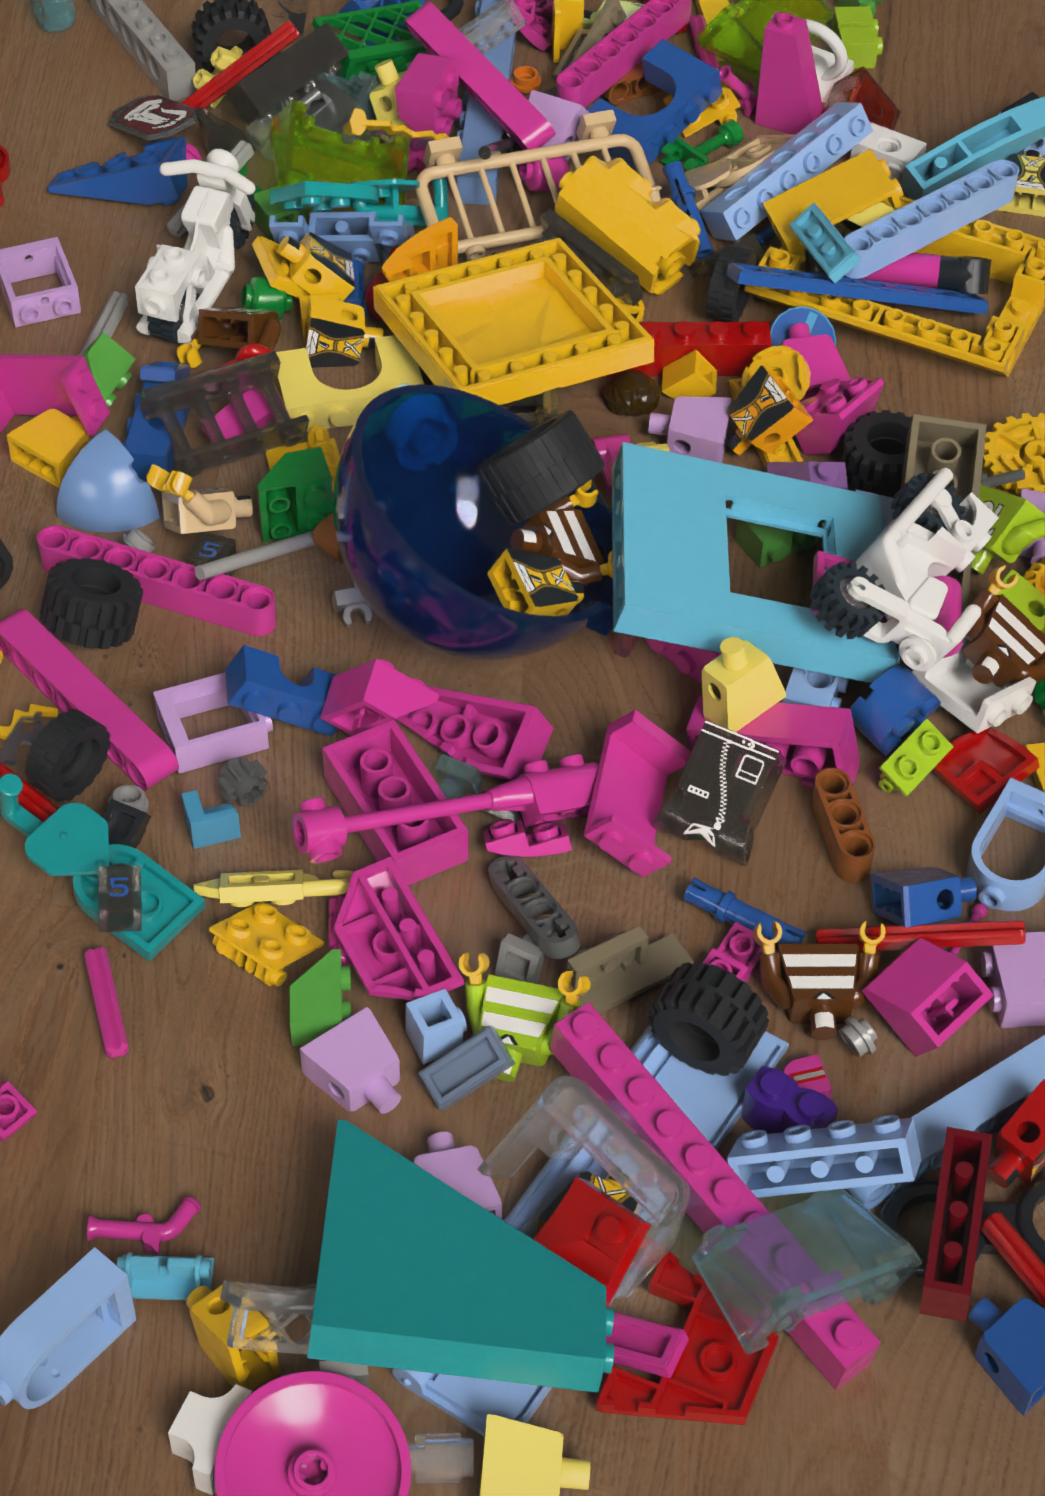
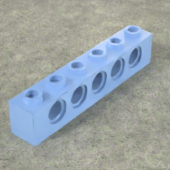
M835 103L704 207L700 212L713 238L737 241L767 217L763 202L821 174L872 133V126L862 104Z

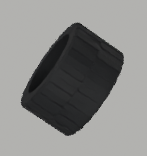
M567 410L536 426L491 455L477 467L476 474L506 522L513 525L540 513L573 493L601 472L605 462L574 411Z

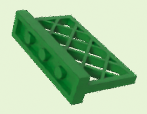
M419 0L315 17L312 21L313 28L340 65L338 75L343 83L378 77L374 67L388 59H392L397 72L401 73L407 71L418 53L431 55L411 32L398 27L399 23L405 25L404 20L408 18V16L403 14L415 12L422 6ZM385 17L387 19L395 21L394 25H391L389 23L378 20L377 18ZM360 22L369 27L366 30L351 23ZM332 26L334 28L342 30L341 34H337L335 32L328 30L326 27ZM375 28L388 33L389 36L386 38L371 31ZM350 33L363 39L361 42L345 37V35ZM396 36L403 39V41L397 42L392 40V38ZM368 40L378 45L368 46L366 42ZM340 45L350 48L352 50H347L343 52L340 48Z

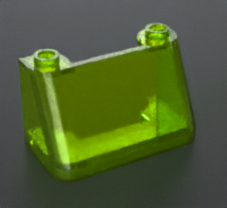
M741 0L735 5L731 2L724 7L695 40L703 49L760 78L764 31L776 11L790 13L802 19L814 20L825 26L835 17V14L823 0ZM809 33L810 39L812 37L815 39V41H818L820 39V37Z
M291 100L270 123L269 138L276 180L281 187L302 181L350 184L351 182L371 180H407L409 138L395 134L392 142L379 143L380 138L374 136L366 143L315 126V116L308 115L306 117L307 104ZM406 191L399 193V205H405ZM378 198L379 202L373 204L385 205V198Z

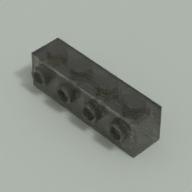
M326 22L238 82L225 94L248 126L257 119L263 124L277 114L275 107L280 103L283 108H286L299 98L296 92L303 88L307 93L321 83L318 78L325 73L327 78L339 71L343 67L340 61L348 56L349 53L328 22Z

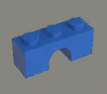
M145 380L142 392L135 395L134 417L128 418L126 428L127 440L126 442L122 441L121 444L133 457L132 468L141 480H146V475L153 464L170 472V474L172 472L176 459L173 432L183 433L190 411L187 383Z
M243 645L226 667L228 705L328 736H333L338 730L337 727L320 718L332 679L336 674L313 667L303 681L296 685L289 681L282 673L279 656Z

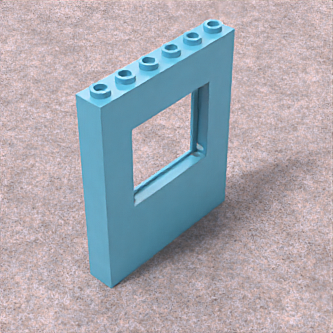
M622 442L612 467L614 632L721 653L720 644L723 640L729 637H738L749 641L767 654L774 664L873 683L884 672L899 664V648H896V643L893 641L877 643L865 636L847 639L846 634L843 637H838L835 635V628L830 631L824 628L827 622L825 620L819 622L815 617L817 613L812 612L811 608L730 592L727 518L822 537L823 552L856 561L883 531L885 514L881 513L880 498L878 496ZM727 500H732L730 508H726ZM820 520H825L822 528L817 527Z

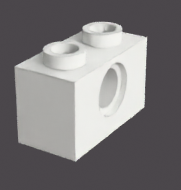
M870 122L873 132L851 149L850 159L872 149L878 160L884 158L891 172L890 180L896 178L901 186L905 165L924 155L927 143Z

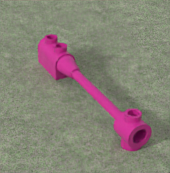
M581 754L561 759L559 761L560 768L549 769L546 760L535 761L524 766L525 774H520L514 780L486 790L485 793L344 817L338 806L326 807L324 798H314L300 804L301 812L294 813L292 817V835L296 848L301 854L308 853L311 863H322L336 859L343 854L342 847L346 844L347 833L484 809L492 811H521L525 827L588 816L599 765L596 762L584 763Z

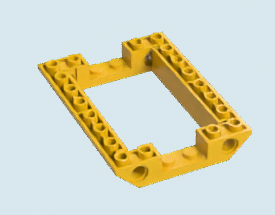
M907 197L899 198L902 207L915 201ZM888 199L881 201L882 203L892 207ZM977 219L913 252L992 259L990 278L1013 285L1011 296L1000 316H992L981 345V335L870 300L745 285L744 291L753 297L787 308L801 306L813 308L825 315L829 321L1009 377L1045 308V239L1023 233L1020 230L996 225L987 220ZM800 242L804 255H806V247ZM781 245L780 249L770 246L758 266L804 272L805 261L800 263L801 256L786 251L783 245Z

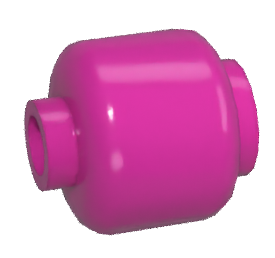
M564 157L547 159L557 191L560 189V180L569 172V164ZM540 161L519 165V176L524 181L528 190L551 193Z

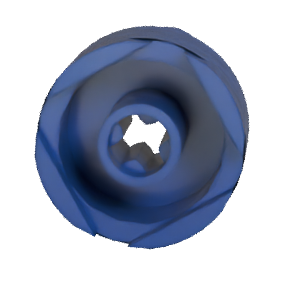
M898 664L884 672L869 686L872 691L865 700L860 696L852 705L851 712L854 726L880 752L889 758L904 742L902 739L909 734L911 735L927 717L935 712L940 706L941 701L904 665Z

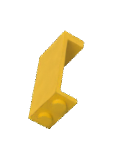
M869 149L763 202V206L770 224L784 249L790 253L800 255V263L806 261L800 245L801 241L789 225L812 203H815L831 223L835 225L885 199H888L892 207L897 210L902 207L899 198L903 197L904 193L896 178L890 180L891 172L884 158L878 160L872 149Z

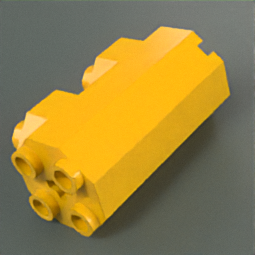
M593 155L574 173L570 171L560 180L559 187L562 190L558 194L555 212L649 293L661 296L676 285L684 276L680 272L682 266L687 264L690 267L695 261L700 244L698 235L701 232L698 222L684 213L669 198L652 202L650 195L653 189L650 182L628 166L622 158H615L612 161L604 162Z

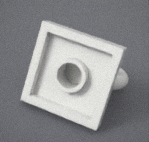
M806 19L809 33L820 37L833 51L831 53L811 45L823 111L825 112L854 70V61L848 59L843 42L830 28L817 21Z

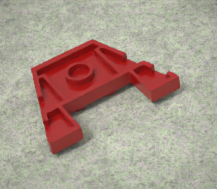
M664 1250L649 1283L648 1293L691 1309L683 1327L689 1338L671 1378L662 1377L658 1384L613 1366L596 1401V1411L608 1414L745 1426L777 1348L779 1337L734 1301L729 1303L710 1288V1283L698 1273L695 1275L690 1273L679 1264V1258L671 1252Z

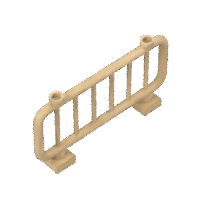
M612 109L583 114L576 132L578 141L460 162L459 159L463 146L459 136L428 141L423 158L426 169L417 176L416 181L420 182V187L416 188L415 191L426 226L429 227L439 222L429 193L428 183L435 179L448 178L467 239L458 240V254L465 253L467 260L471 261L485 257V249L578 232L561 216H559L561 222L536 226L516 165L540 161L555 204L558 199V192L547 159L571 155L577 170L581 167L577 154L601 150L605 162L612 161L608 151L609 148L624 147L630 151L638 174L646 178L651 186L656 184L640 143L632 136L626 134H612L617 121ZM510 166L529 227L505 232L485 170ZM479 172L498 233L480 237L473 236L454 176Z

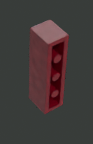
M947 1127L919 1314L963 1322L967 1320L993 1134Z

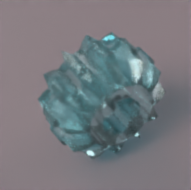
M31 0L37 22L41 24V28L44 31H64L66 28L72 27L73 22H75L73 0Z

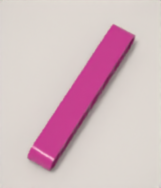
M428 0L404 20L412 35L431 55L454 58L455 72L459 74V84L523 150L542 147L556 135L547 119L433 3Z
M650 0L557 76L556 97L580 104L586 108L642 61V57L661 39L667 41L690 21L691 0Z
M48 526L38 533L37 542L43 570L49 573L51 567H55L56 563L67 561V559H99L120 566L121 569L129 571L133 574L134 578L139 580L141 583L140 587L143 588L141 602L254 636H265L276 629L275 595L271 589L225 574L205 580H198L195 575L196 566L63 526Z
M21 608L0 620V650H2L3 655L61 712L65 713L70 709L80 710L107 728L106 731L110 733L109 742H111L107 757L136 786L146 791L179 770L177 758L171 748L25 608Z

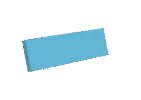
M812 203L789 225L834 283L838 282L861 261L860 257L815 203Z

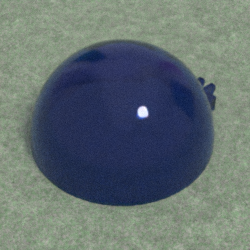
M407 385L386 391L370 401L362 410L347 437L334 481L333 516L338 547L344 565L355 587L370 608L387 625L403 637L426 649L459 659L498 661L527 656L555 646L584 627L607 636L613 629V578L609 575L603 576L604 580L592 583L584 589L583 600L568 615H533L502 606L487 573L506 548L512 549L510 539L513 531L522 529L528 519L517 524H508L476 474V469L491 455L535 428V426L492 401L454 388L436 385ZM592 483L591 488L585 493H591L598 489ZM598 491L597 500L592 507L583 508L576 505L574 509L582 511L606 564L608 563V555L613 550L612 509L608 508Z

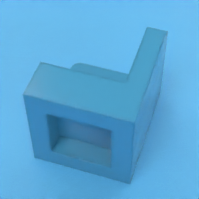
M197 790L181 794L184 819L194 849L241 838L239 815L237 809L232 807L231 804L226 803L203 809Z

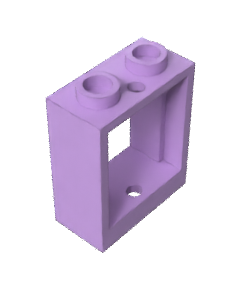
M58 237L0 249V289L15 328L81 313L78 286ZM31 255V258L25 259L26 256ZM57 273L62 287L16 297L11 283Z
M226 672L153 692L156 718L167 745L177 758L179 764L178 774L269 749L268 732L273 731L271 718L244 709L242 710L248 724L195 739H188L181 718L228 706Z

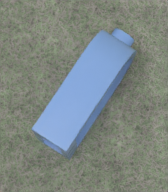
M1010 778L973 841L966 868V877L971 876L974 879L977 888L976 898L986 907L1002 911H1021L1034 906L1044 896L1045 865L1032 878L1009 880L991 872L981 859L1005 816L1045 833V792Z
M95 1247L17 1317L0 1336V1403L6 1406L12 1399L25 1409H33L45 1404L61 1392L137 1320L128 1275Z

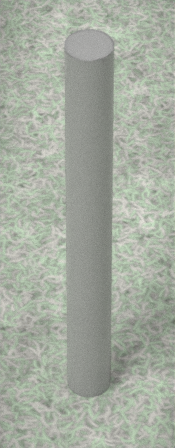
M314 531L195 567V575L198 580H205L316 545L312 540Z

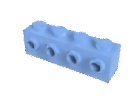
M884 1115L875 1118L870 1123L855 1124L852 1120H840L831 1123L827 1128L810 1129L808 1125H797L786 1129L783 1133L767 1134L764 1130L749 1131L742 1134L736 1140L727 1157L728 1165L757 1198L910 1182L915 1180L922 1161L913 1118L899 1119L897 1115Z

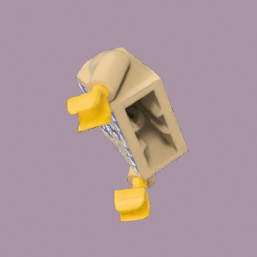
M154 464L151 465L146 475L149 485L162 492L163 522L166 529L180 534L236 528V518L252 517L253 504L249 495L234 496L233 491L224 488L188 490L193 480L192 477L183 472L172 471L170 474V472Z

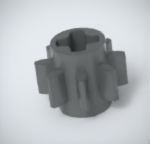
M246 757L233 758L220 770V778L217 781L222 787L219 789V793L228 804L236 801L239 806L253 805L266 792L268 782L264 776L267 774V771L257 759L250 762Z

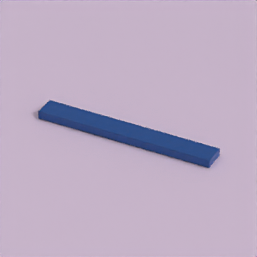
M731 262V264L728 263L726 276L737 284L985 315L989 306L987 300L972 293L842 277L838 282L834 283L826 274Z

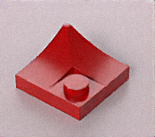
M990 727L978 734L972 731L951 741L950 743L953 745V748L933 768L932 772L980 814L998 800L1010 778L1022 782L1040 766L1038 758L1006 734Z
M576 1177L557 1209L533 1240L605 1285L606 1306L608 1307L651 1224L588 1180Z

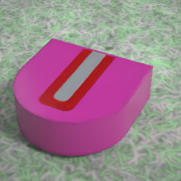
M818 1054L795 1059L787 1064L784 1073L790 1076L800 1088L812 1089L831 1098L833 1089Z

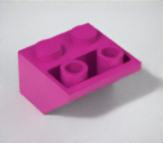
M418 53L395 88L398 117L414 132L433 130L435 134L445 133L449 135L452 124L456 118L460 117L462 101L458 99L459 74L455 72L454 58ZM421 138L426 143H428V141H433L429 138Z
M860 376L850 381L832 379L820 386L821 391L814 397L802 401L801 404L813 418L809 425L796 434L804 455L830 453L844 441L847 427L851 423H855L856 418L860 415L867 416L868 412L874 411L884 386L882 378L866 379L865 376Z
M376 658L333 677L320 718L352 736L438 701L439 694L427 688L423 681L408 677L397 671L392 663Z
M922 938L912 943L861 990L915 1057L940 1047L994 996L967 961Z

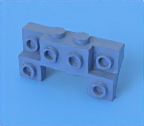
M310 212L309 225L306 223L303 215H298V222H278L276 216L273 215L270 216L269 222L273 239L278 244L286 236H290L297 242H300L307 233L312 232L352 255V259H357L363 264L380 262L381 250L386 249L390 252L392 248L400 247L415 235L412 222L406 223L404 215H398V222H379L376 212Z

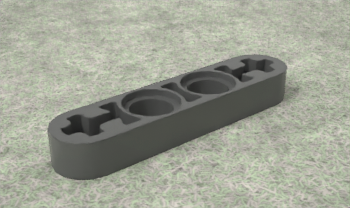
M503 856L494 860L488 867L494 892L542 952L553 959H564L575 954L580 948V939L575 922L525 862L516 856ZM526 893H534L525 898H516ZM543 914H551L549 917L544 919H533Z

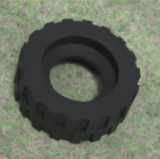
M730 244L723 248L715 265L707 294L706 314H708V317L720 321L738 322L750 294L744 291V284H737L726 276L728 263L756 265L757 258L755 251Z
M70 709L68 712L58 714L54 720L52 719L47 723L44 730H41L35 743L31 746V751L26 761L27 768L25 769L28 782L59 802L69 801L76 795H80L86 787L92 784L94 778L100 773L104 761L107 759L111 743L109 742L110 733L106 731L107 728L80 710Z

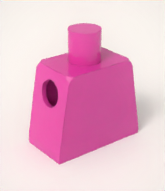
M797 323L789 328L790 339L782 341L781 345L791 347L799 352L807 361L811 372L810 386L800 402L814 397L821 391L820 386L829 380H851L829 335L811 336L809 325L806 323Z

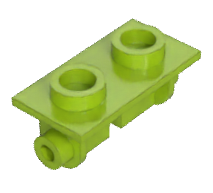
M926 718L879 767L882 771L879 787L886 793L900 790L907 797L949 753L953 745Z

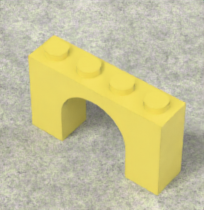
M395 335L375 338V364L379 376L364 387L350 390L335 389L321 383L313 374L306 348L274 352L277 357V365H273L274 382L288 435L309 432L310 428L314 425H321L323 428L331 429L371 423L384 402L392 396L393 390L397 386L404 383H409L411 386H425L417 361H415Z

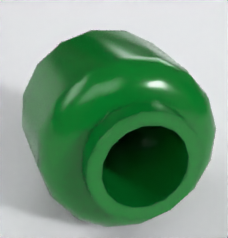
M254 276L249 283H244L241 292V307L275 310L278 314V321L283 318L285 312L291 311L293 296L285 291L271 287L266 277Z

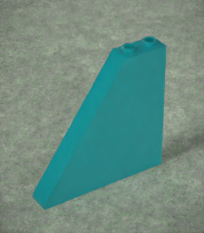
M338 1120L307 1358L598 1393L603 1373H611L614 1360V1344L606 1343V1336L611 1337L614 1324V1307L606 1306V1286L347 1120Z

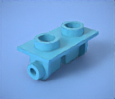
M128 1252L127 1255L123 1254L122 1257H118L117 1266L128 1275L132 1299L186 1301L189 1294L199 1286L205 1285L211 1289L215 1259L203 1257L202 1255H197L196 1257L134 1255L133 1252Z

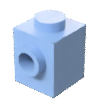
M446 989L406 1003L405 1032L423 1065L440 1059L463 1043V1032L467 1031L466 1020L461 1009L455 1007Z

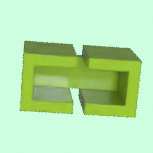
M834 7L831 30L843 42L848 59L854 61V69L875 68L876 58L882 54L883 42L882 37H877L878 20L873 19L871 7Z

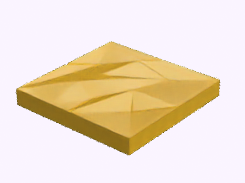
M555 238L373 287L374 309L459 416L549 392L558 387H567L654 362V339L561 238Z

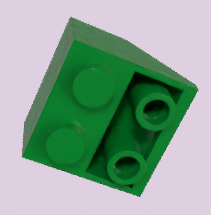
M321 447L285 453L257 485L263 543L314 531L324 518L333 513L332 478Z

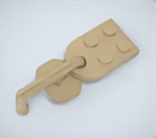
M796 134L758 135L719 160L684 172L689 186L694 187L696 192L695 202L701 218L703 219L700 211ZM660 185L652 186L653 192L650 195L652 202L660 201L659 190L662 187ZM709 187H716L710 192L707 191Z

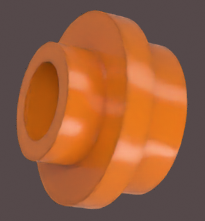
M521 66L514 70L510 83L521 94H530L532 90L537 91L541 87V77L534 67Z

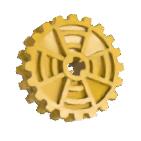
M1022 413L1019 419L1009 416L1006 417L1005 424L997 422L993 425L992 432L987 431L982 473L987 472V477L1019 469H1023L1025 472L1024 480L991 488L1018 497L1021 495L1022 488L1045 493V413H1039L1038 417H1032L1029 413Z

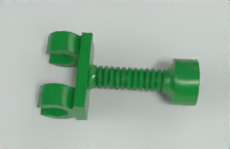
M730 119L718 127L717 135L696 147H692L678 137L674 140V143L670 142L663 146L660 152L667 157L662 158L660 161L667 165L681 160L684 163L683 168L687 171L707 165L709 158L706 155L723 145L727 148H732L741 143L744 138L743 130L735 120Z

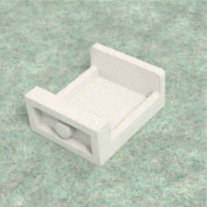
M965 636L962 640L961 650L957 654L942 658L928 671L913 670L912 673L941 701L940 706L978 734L992 726H999L1004 720L1016 714H1023L1033 701L1031 694L1036 681L1028 677L1013 685L1008 683L1003 688L997 687L992 681L988 684L979 683L971 673L974 664L964 655L962 650L967 641Z

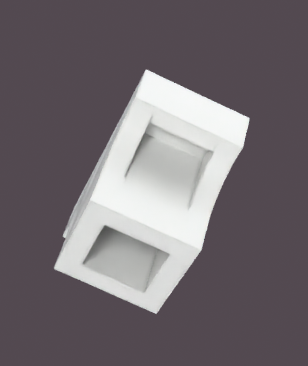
M235 1384L227 1394L220 1397L209 1398L190 1391L168 1435L172 1454L185 1458L193 1464L192 1471L196 1489L214 1495V1466L220 1438L229 1419L239 1405L253 1393L252 1390Z

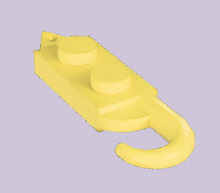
M303 870L221 873L220 878L194 884V891L200 896L220 899V903H230L234 907H247L253 905L254 902L271 901L275 905H289L296 900H303L304 897L346 894L353 871L335 870L332 875L338 879L319 880L312 874H305Z

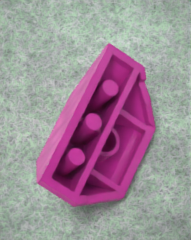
M390 856L354 871L349 883V889L344 897L334 925V933L369 996L416 1000L446 989L448 992L464 985V979L392 857Z

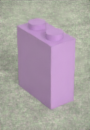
M1045 931L1027 932L1026 941L1021 945L987 946L986 952H981L980 969L982 976L989 978V989L994 994L988 1000L991 1012H997L1000 1028L1045 1026Z

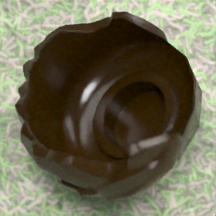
M637 369L619 372L604 388V396L611 412L627 416L634 414L638 417L640 414H650L658 406L661 395L659 384L650 378L649 375Z

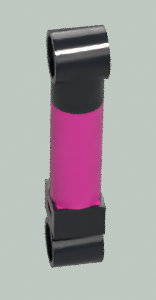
M806 248L804 272L826 274ZM911 253L860 279L954 290L963 293L987 294L992 259Z

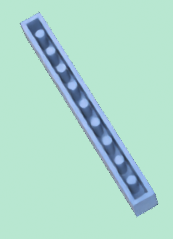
M476 0L471 43L510 82L517 26L514 24L506 8L507 0ZM465 90L462 101L463 111L460 115V130H458L457 134L463 146L459 162L502 154L505 130ZM500 168L485 170L495 202L497 200ZM479 172L454 176L463 204L489 205Z

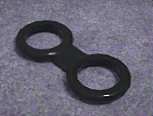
M1045 1178L1038 1180L1025 1189L1017 1203L983 1205L980 1224L981 1227L983 1221L993 1213H1002L1044 1264L1045 1241L1036 1231L1033 1223V1213L1037 1205L1045 1201ZM922 1181L905 1185L889 1197L880 1212L878 1233L885 1252L899 1267L920 1277H925L928 1257L912 1251L901 1240L897 1229V1221L902 1212L913 1204L925 1201L936 1202L939 1182ZM981 1228L976 1261L980 1254L999 1253L981 1231Z

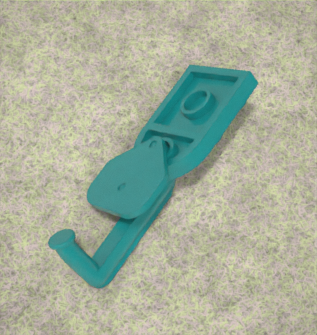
M446 178L432 180L434 208L439 221L449 218ZM386 179L357 181L350 184L302 181L270 190V204L283 205L285 211L304 210V206L312 207V212H331L332 208L353 207L355 212H376L379 222H398V215H404L406 223L412 222L413 226L427 227L420 206L399 205V193L420 187V182L416 180ZM378 198H385V205L373 204L379 202Z
M11 773L5 774L0 778L1 816L7 823L27 837L25 842L27 858L50 876H73V892L79 907L148 962L205 909L204 898L147 855L127 845H109L107 821L88 806L81 803L63 805L45 822H42L19 805L18 795L23 788L21 779ZM128 877V880H114V885H126L129 889L128 894L120 897L110 896V893L122 894L125 890L119 887L112 888L110 878Z

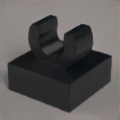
M110 799L102 816L108 823L109 844H121L137 848L146 832L151 816L144 811Z

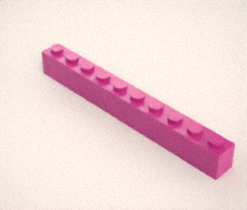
M590 1002L556 1022L553 1028L550 1051L833 1388L837 1390L868 1367L881 1344L878 1338Z

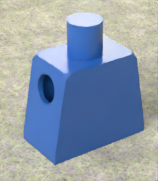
M938 867L871 873L873 913L905 928L959 918L962 914V902L974 901L977 896L976 884L971 876L959 878L958 875Z
M984 1297L975 1305L968 1316L984 1332L975 1352L976 1360L1014 1407L1024 1416L1045 1396V1309L1028 1298H1021L1004 1313L992 1301Z

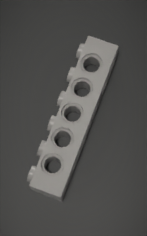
M90 0V6L166 98L177 101L189 97L197 91L192 80L196 74L195 62L142 0Z

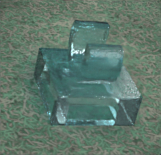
M444 754L441 755L435 769L442 781L440 789L446 798L462 797L464 791L473 795L478 794L483 784L478 768Z

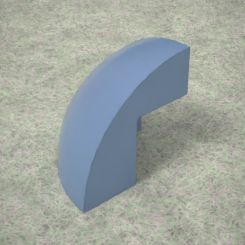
M107 429L95 436L78 453L63 478L57 497V517L71 526L87 531L102 533L129 531L133 528L148 525L160 518L157 503L148 482H143L138 478L136 471L132 468L133 457Z

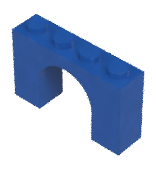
M661 39L642 57L645 80L674 97L667 107L651 115L637 116L628 114L599 98L588 109L590 113L613 109L617 121L612 134H626L635 138L642 146L648 164L657 158L665 144L673 143L679 134L690 123H694L699 115L711 103L716 102L722 94L719 70L664 39ZM614 147L608 149L610 156L622 158L628 166L636 170L632 155L627 148Z

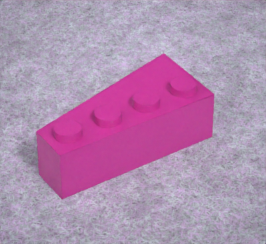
M703 696L698 697L686 728L693 757L739 768L743 757L750 755L764 762V767L761 771L763 775L778 779L779 773L801 778V785L814 788L816 775L821 770L837 768L847 773L854 785L861 762L851 709L776 703L736 732L753 741L778 750L779 752L777 753L755 744L754 750L776 758L773 760L701 731L704 729L748 748L752 746L751 741L735 734L729 737L717 727L705 723ZM745 757L741 769L747 764L755 766L760 771L763 763Z

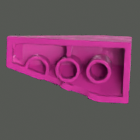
M430 686L426 687L439 694L437 702L394 719L475 773L511 780L523 773L524 766L541 760L554 729L536 706Z

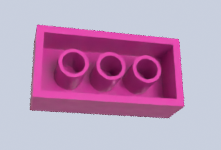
M394 719L322 748L324 779L348 816L447 799ZM458 814L358 831L377 862L390 856L392 857L408 886L468 861V829Z

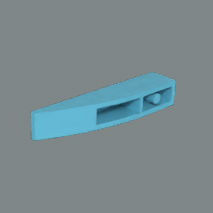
M1045 96L992 117L905 165L901 187L910 199L917 200L993 161L1006 160L1010 155L1016 154L1044 138Z

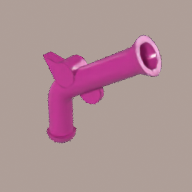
M723 66L719 69L721 82H724L740 97L738 99L741 105L739 108L744 109L745 117H750L753 108H757L758 94L756 95L753 92V84L751 82L743 83L732 73L730 66Z
M184 1197L181 1205L169 1220L164 1223H154L152 1216L149 1214L139 1215L136 1221L104 1220L90 1214L87 1225V1242L95 1238L142 1240L143 1247L147 1252H154L156 1256H159L161 1242L177 1237L192 1218L200 1213L201 1205L194 1197Z

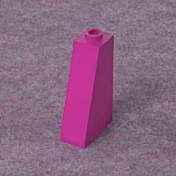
M776 11L764 31L755 124L788 134H798L822 115L824 111L807 20L795 17L790 13Z

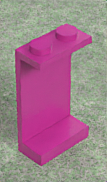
M0 354V432L3 431L14 415H40L48 409H57L68 416H79L87 434L94 436L110 414L84 356Z
M636 709L610 723L607 727L584 836L643 878L671 863L672 857L654 845L667 776L689 765L692 752Z

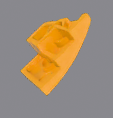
M449 217L420 231L391 254L381 267L382 273L391 282L458 264V224L452 217Z

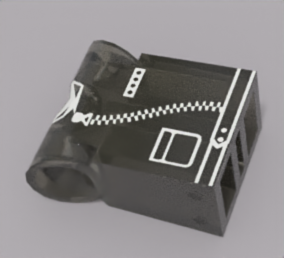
M705 720L678 782L676 792L659 811L653 827L681 840H707L715 854L742 866H747L752 852L755 828L760 822L786 765V759L780 750Z

